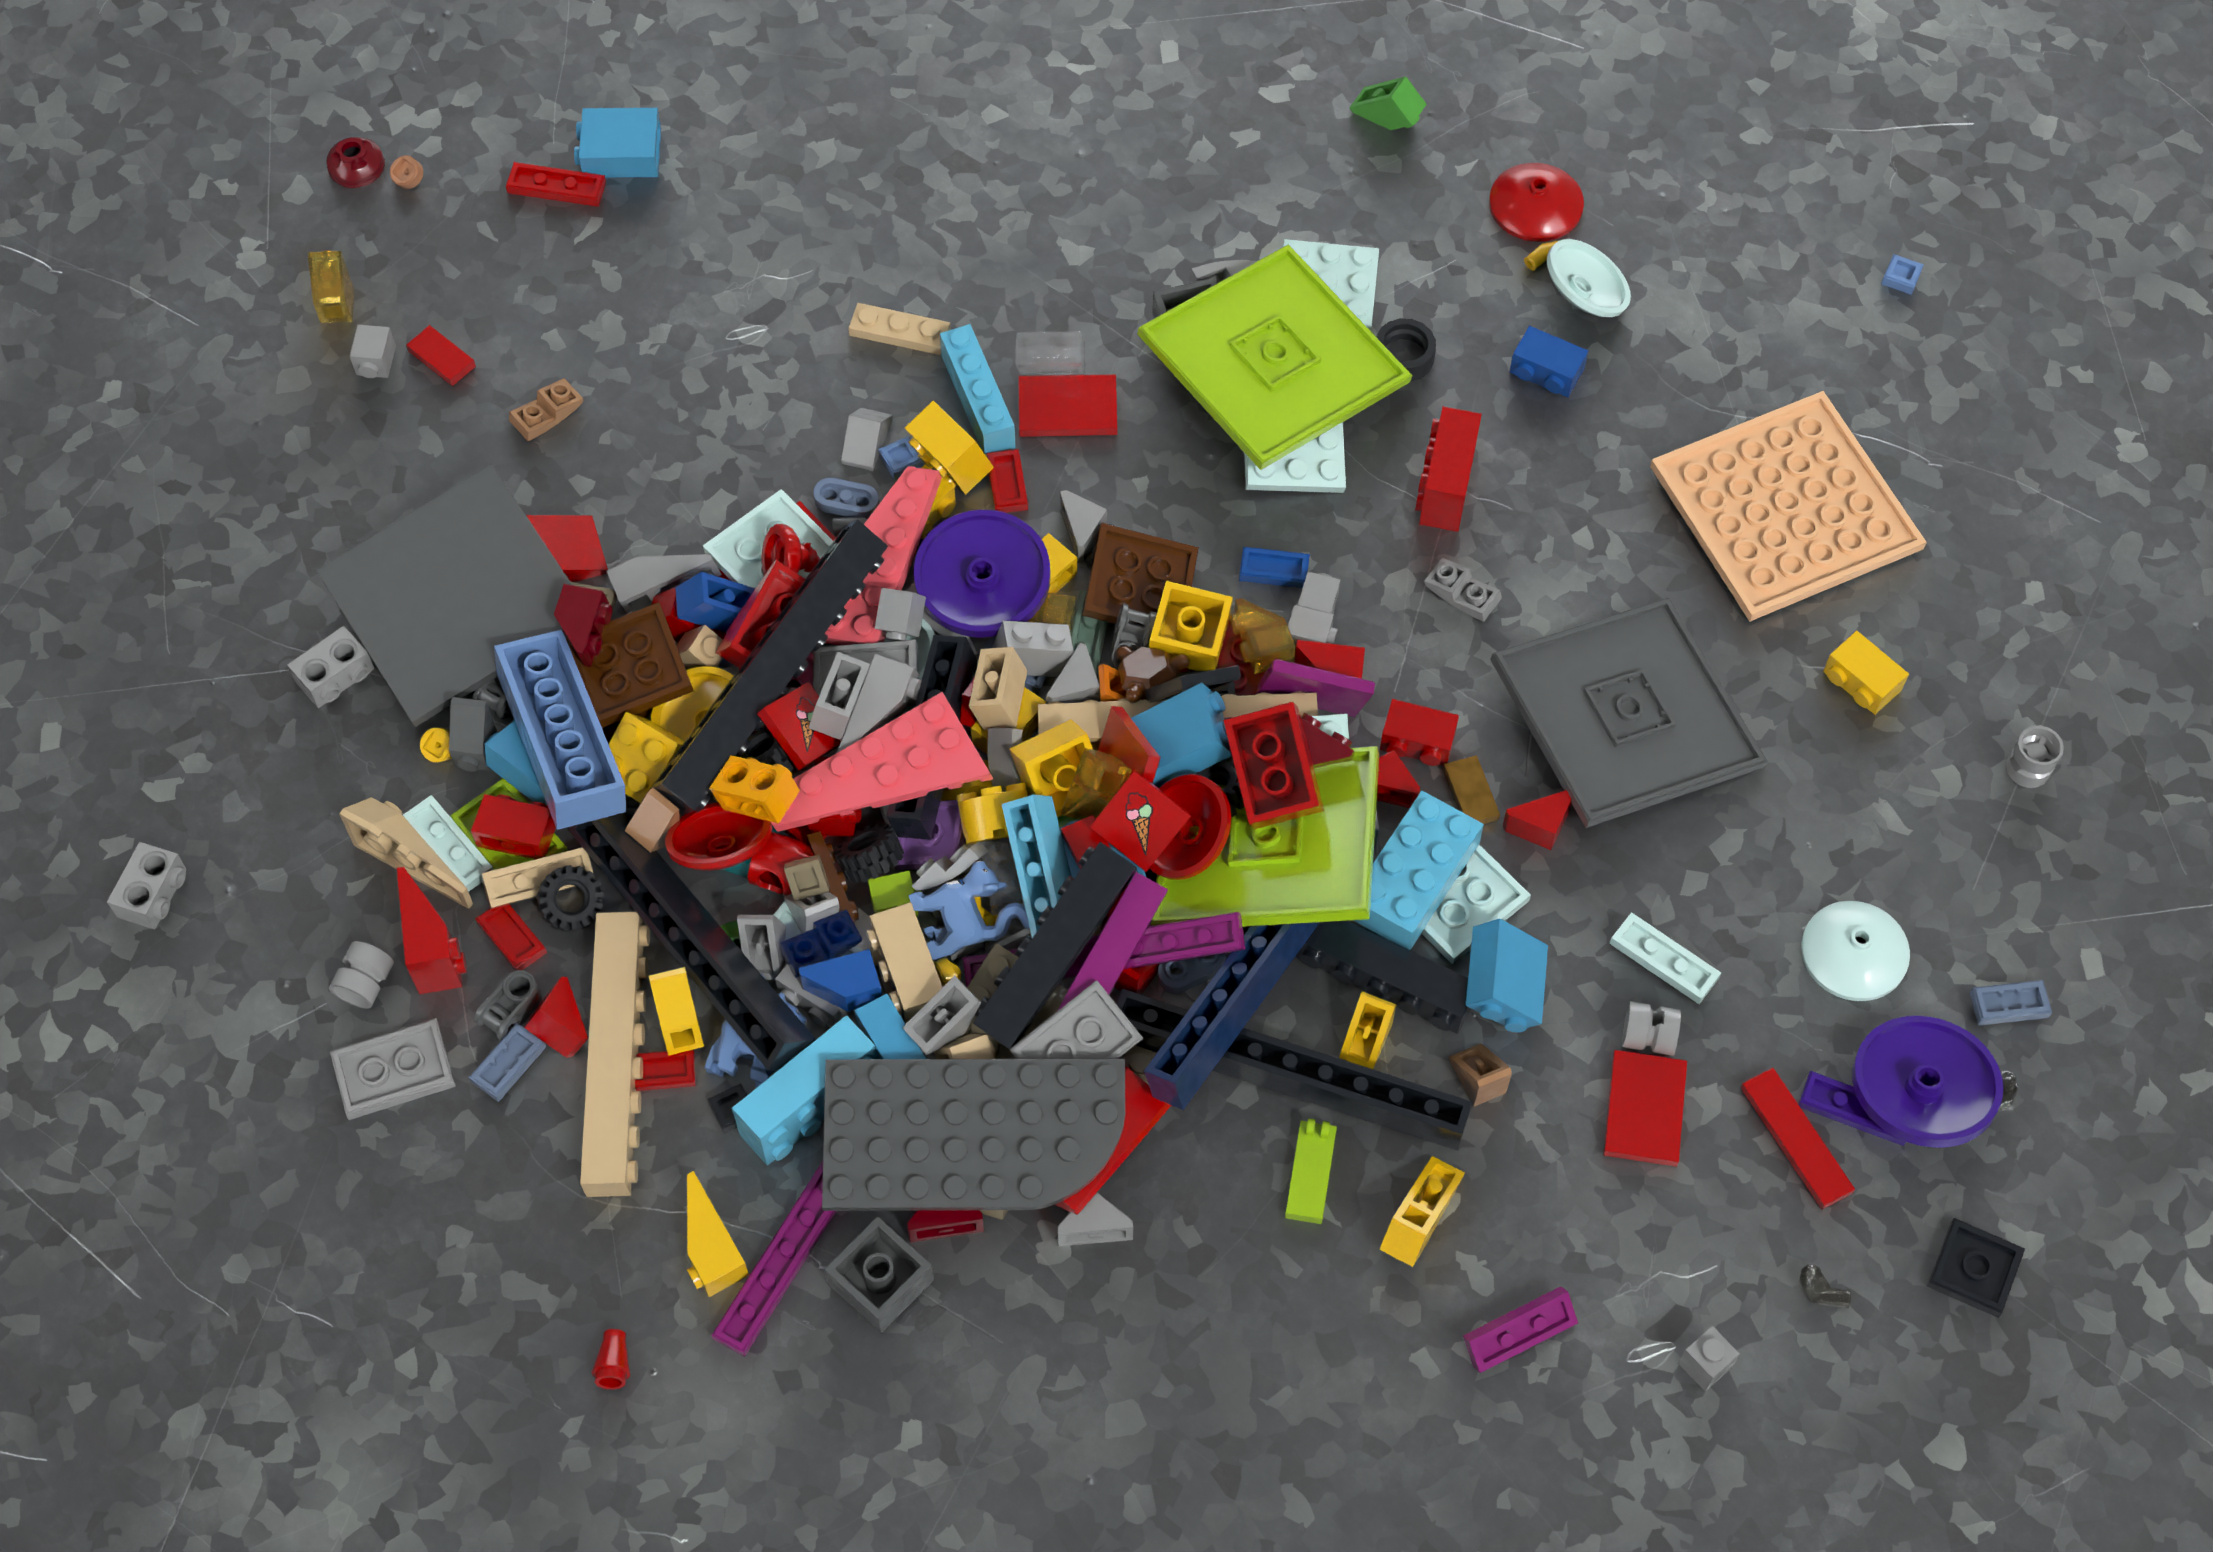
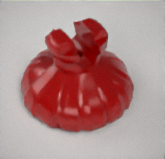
M775 524L769 529L763 542L761 555L763 575L765 576L776 560L796 573L799 570L810 573L820 560V557L817 555L816 550H813L811 547V543L800 544L799 537L790 526Z

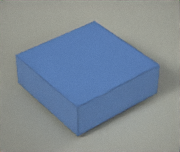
M1893 254L1881 284L1912 295L1924 264Z
M908 436L878 449L881 460L894 480L899 478L908 466L916 468L923 466V461L918 457L919 454L908 443L910 441Z

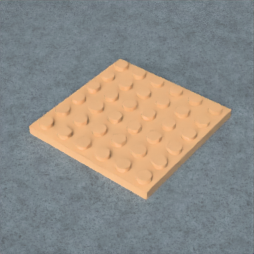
M1824 391L1654 458L1651 461L1650 468L1749 622L1924 549L1927 543Z

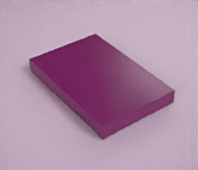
M1276 659L1259 681L1256 694H1290L1295 691L1317 693L1318 709L1356 717L1374 694L1375 683L1369 680Z

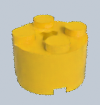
M1026 783L1005 786L1006 792H1002L1001 786L980 789V797L977 796V792L956 796L963 835L967 845L1009 838L1002 804L1027 797Z

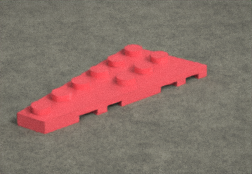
M908 466L864 523L869 530L888 545L882 554L884 562L873 574L868 573L863 582L866 586L854 600L850 598L844 608L847 612L835 626L831 624L825 634L828 635L825 643L841 646L884 642L886 632L875 629L881 588L901 591L903 589L942 479L938 470Z
M941 692L793 778L800 792L780 823H771L775 830L779 832L816 823L820 818L836 814L845 816L853 814L856 809L890 805L927 796V793L947 787L951 790L962 787L963 783L979 779L981 782L992 780L993 777L945 695Z

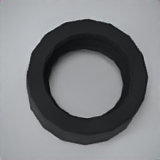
M1406 318L1389 321L1380 328L1376 337L1385 347L1392 341L1403 339L1413 341L1423 348L1424 354L1419 359L1412 361L1398 360L1412 374L1410 382L1419 380L1429 373L1434 364L1436 353V339L1432 330L1422 322Z

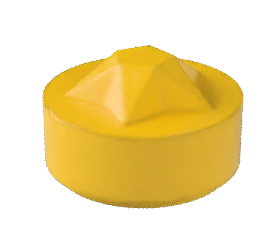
M431 728L422 735L420 750L427 760L431 762H446L452 758L449 752L450 730Z
M946 956L933 962L942 987L954 976L959 980L961 979L960 968L950 962Z

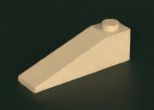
M371 797L345 807L339 813L355 847L395 869L404 867L415 880L469 909L472 906L473 902L465 885L405 819L402 811L396 805L389 801L381 803Z

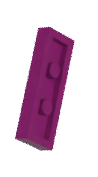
M1560 1286L1463 1335L1473 1367L1481 1373L1578 1324V1320L1568 1291Z

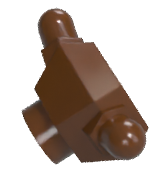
M1122 645L1117 649V657L1121 660L1118 666L1122 689L1126 691V699L1130 703H1137L1140 699L1147 700L1145 689L1175 679L1176 675H1179V671L1186 669L1190 664V659L1186 654L1172 656V654L1164 650L1140 647L1133 651L1126 645Z

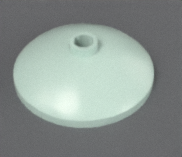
M1573 239L1560 240L1551 247L1547 254L1548 272L1555 287L1570 304L1598 317H1615L1628 307L1631 298L1628 283L1619 268L1605 254L1587 243Z
M1842 901L1828 905L1811 918L1802 936V959L1810 976L1824 990L1846 1000L1869 1001L1887 995L1900 984L1909 966L1910 949L1907 937L1901 926L1888 913L1868 903ZM1855 937L1865 939L1866 943L1861 944L1857 942Z

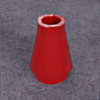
M608 1329L603 1333V1341L592 1370L595 1384L598 1387L611 1390L620 1389L625 1386L626 1380L630 1377L626 1333L622 1330Z

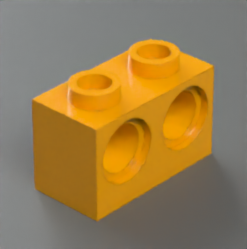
M732 755L709 788L724 810L778 824L800 792L792 778V773L786 767L780 764H774L773 766L761 763L752 757L745 759Z

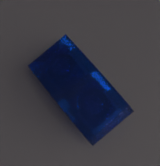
M846 909L814 922L812 930L780 942V950L794 977L797 978L800 976L799 968L837 958L861 943L862 937Z

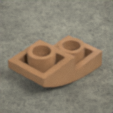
M563 378L537 390L536 400L510 411L509 421L527 441H530L567 418L583 403V398Z

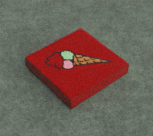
M809 682L769 704L757 713L798 770L813 763L841 744L839 739L809 729L819 695Z
M1135 770L1090 828L1147 872L1192 814Z

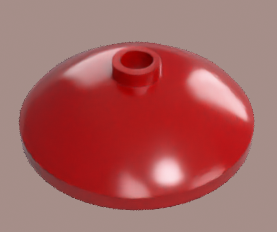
M1523 163L1507 169L1498 176L1490 191L1489 208L1496 223L1507 233L1526 241L1545 242L1561 238L1576 227L1583 213L1584 197L1578 183L1562 169L1544 163Z
M1188 774L1173 778L1159 788L1192 814L1149 868L1154 873L1171 880L1188 879L1206 870L1223 850L1231 827L1230 804L1221 787L1204 776Z
M716 802L705 805L699 812L694 811L682 816L668 830L665 846L669 857L674 862L689 869L700 871L726 869L740 864L758 853L770 838L772 823L724 810L720 803Z

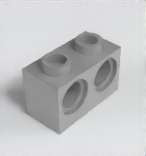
M344 625L287 664L295 683L317 708H320L325 703L334 701L341 692L354 683L361 682L374 670L368 652ZM348 657H352V658H351L350 660H348V661H343L344 659H346V658H348ZM319 677H324V678H322V679L319 680V681H314L315 679H317V678H319Z
M139 842L107 903L117 918L155 930L159 921L167 916L170 909V900L176 889L183 885L187 869L177 853ZM164 868L161 873L153 875L156 870ZM148 898L144 904L137 905L142 899Z

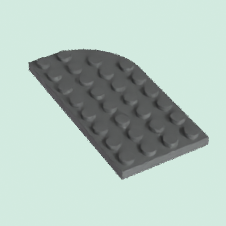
M1125 1059L826 1060L823 1211L1035 1210L1060 1203L1084 1189L1097 1177L1112 1157L1119 1143L1125 1121Z

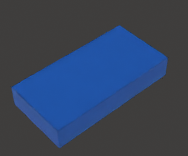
M1243 547L1239 581L1303 588L1308 572L1310 554Z

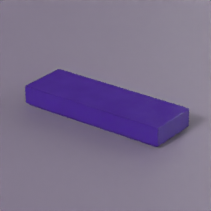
M1813 1071L1809 1072L1798 1103L1800 1108L1904 1146L1906 1141L1886 1132L1867 1115L1856 1097L1853 1086Z

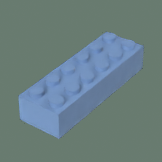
M558 630L495 645L496 673L556 829L559 830L626 812L625 784L563 631Z

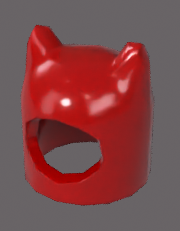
M772 831L766 844L758 853L752 856L748 870V882L781 895H790L792 892L784 871L785 863L814 856L813 852L804 842Z

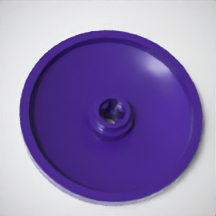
M972 510L959 513L944 520L925 537L918 549L914 563L915 588L917 594L926 597L925 611L942 627L969 637L997 636L1002 621L1028 622L1044 603L1050 587V560L1040 536L1021 519L996 510Z
M1905 1016L1884 1022L1865 1037L1853 1063L1852 1082L1854 1091L1867 1115L1879 1127L1891 1135L1919 1146L1932 1148L1953 1147L1977 1138L1993 1122L2003 1098L2002 1075L1991 1052L1967 1030L1939 1018Z

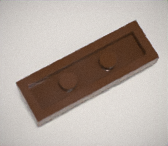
M821 831L808 834L807 845L811 848L814 856L820 855L830 885L829 892L836 896L839 901L838 933L843 938L854 934L855 921L859 920V914L854 900L848 901L845 894L847 892V883L843 872H837L835 869L836 857L831 843L825 844Z

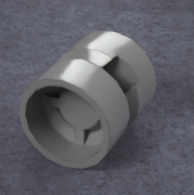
M2041 725L2025 729L2007 758L2006 769L2010 778L2020 786L2027 788H2036L2045 784L2063 755L2064 745L2062 739L2055 731Z
M355 941L351 943L342 961L345 967L338 968L328 988L330 992L342 1001L359 1008L368 1009L372 1007L381 989L377 982L387 978L394 961L381 949L364 942Z
M1629 1001L1623 1026L1622 1047L1643 1050L1646 1046H1650L1653 1053L1674 1056L1680 1031L1681 1010L1660 1006L1656 1011H1653L1650 1004Z

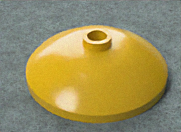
M710 666L686 670L694 692L653 707L651 721L681 740L686 741L732 679L733 675L731 673Z

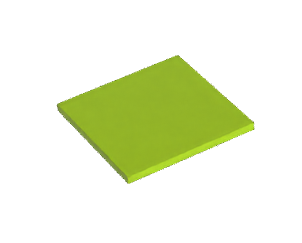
M1289 244L1138 327L1137 335L1260 470L1407 385L1412 378V374Z
M1378 747L1351 748L1355 752L1352 760L1314 769L1324 807L1323 812L1254 829L1249 825L1245 807L1242 810L1235 808L1237 815L1231 817V827L1226 844L1217 859L1206 870L1184 880H1171L1157 874L1156 883L1168 889V892L1155 913L1151 925L1156 926L1234 912L1241 913L1242 927L1370 919L1379 767ZM1219 784V786L1221 787V789H1223V788L1226 786V785Z

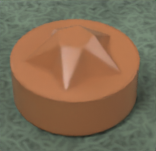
M404 155L392 163L390 177L401 188L411 189L416 187L422 180L423 167L413 157Z

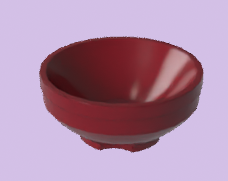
M349 137L337 142L330 149L326 164L330 177L338 185L347 188H360L373 183L380 177L385 167V159L379 146L374 141L365 137ZM350 147L361 149L356 156L347 157L343 155L344 151Z

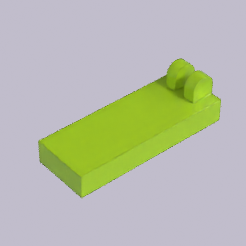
M1308 1118V1121H1300L1285 1218L1322 1224L1337 1126L1330 1125L1328 1121H1323V1124L1315 1123L1316 1119Z

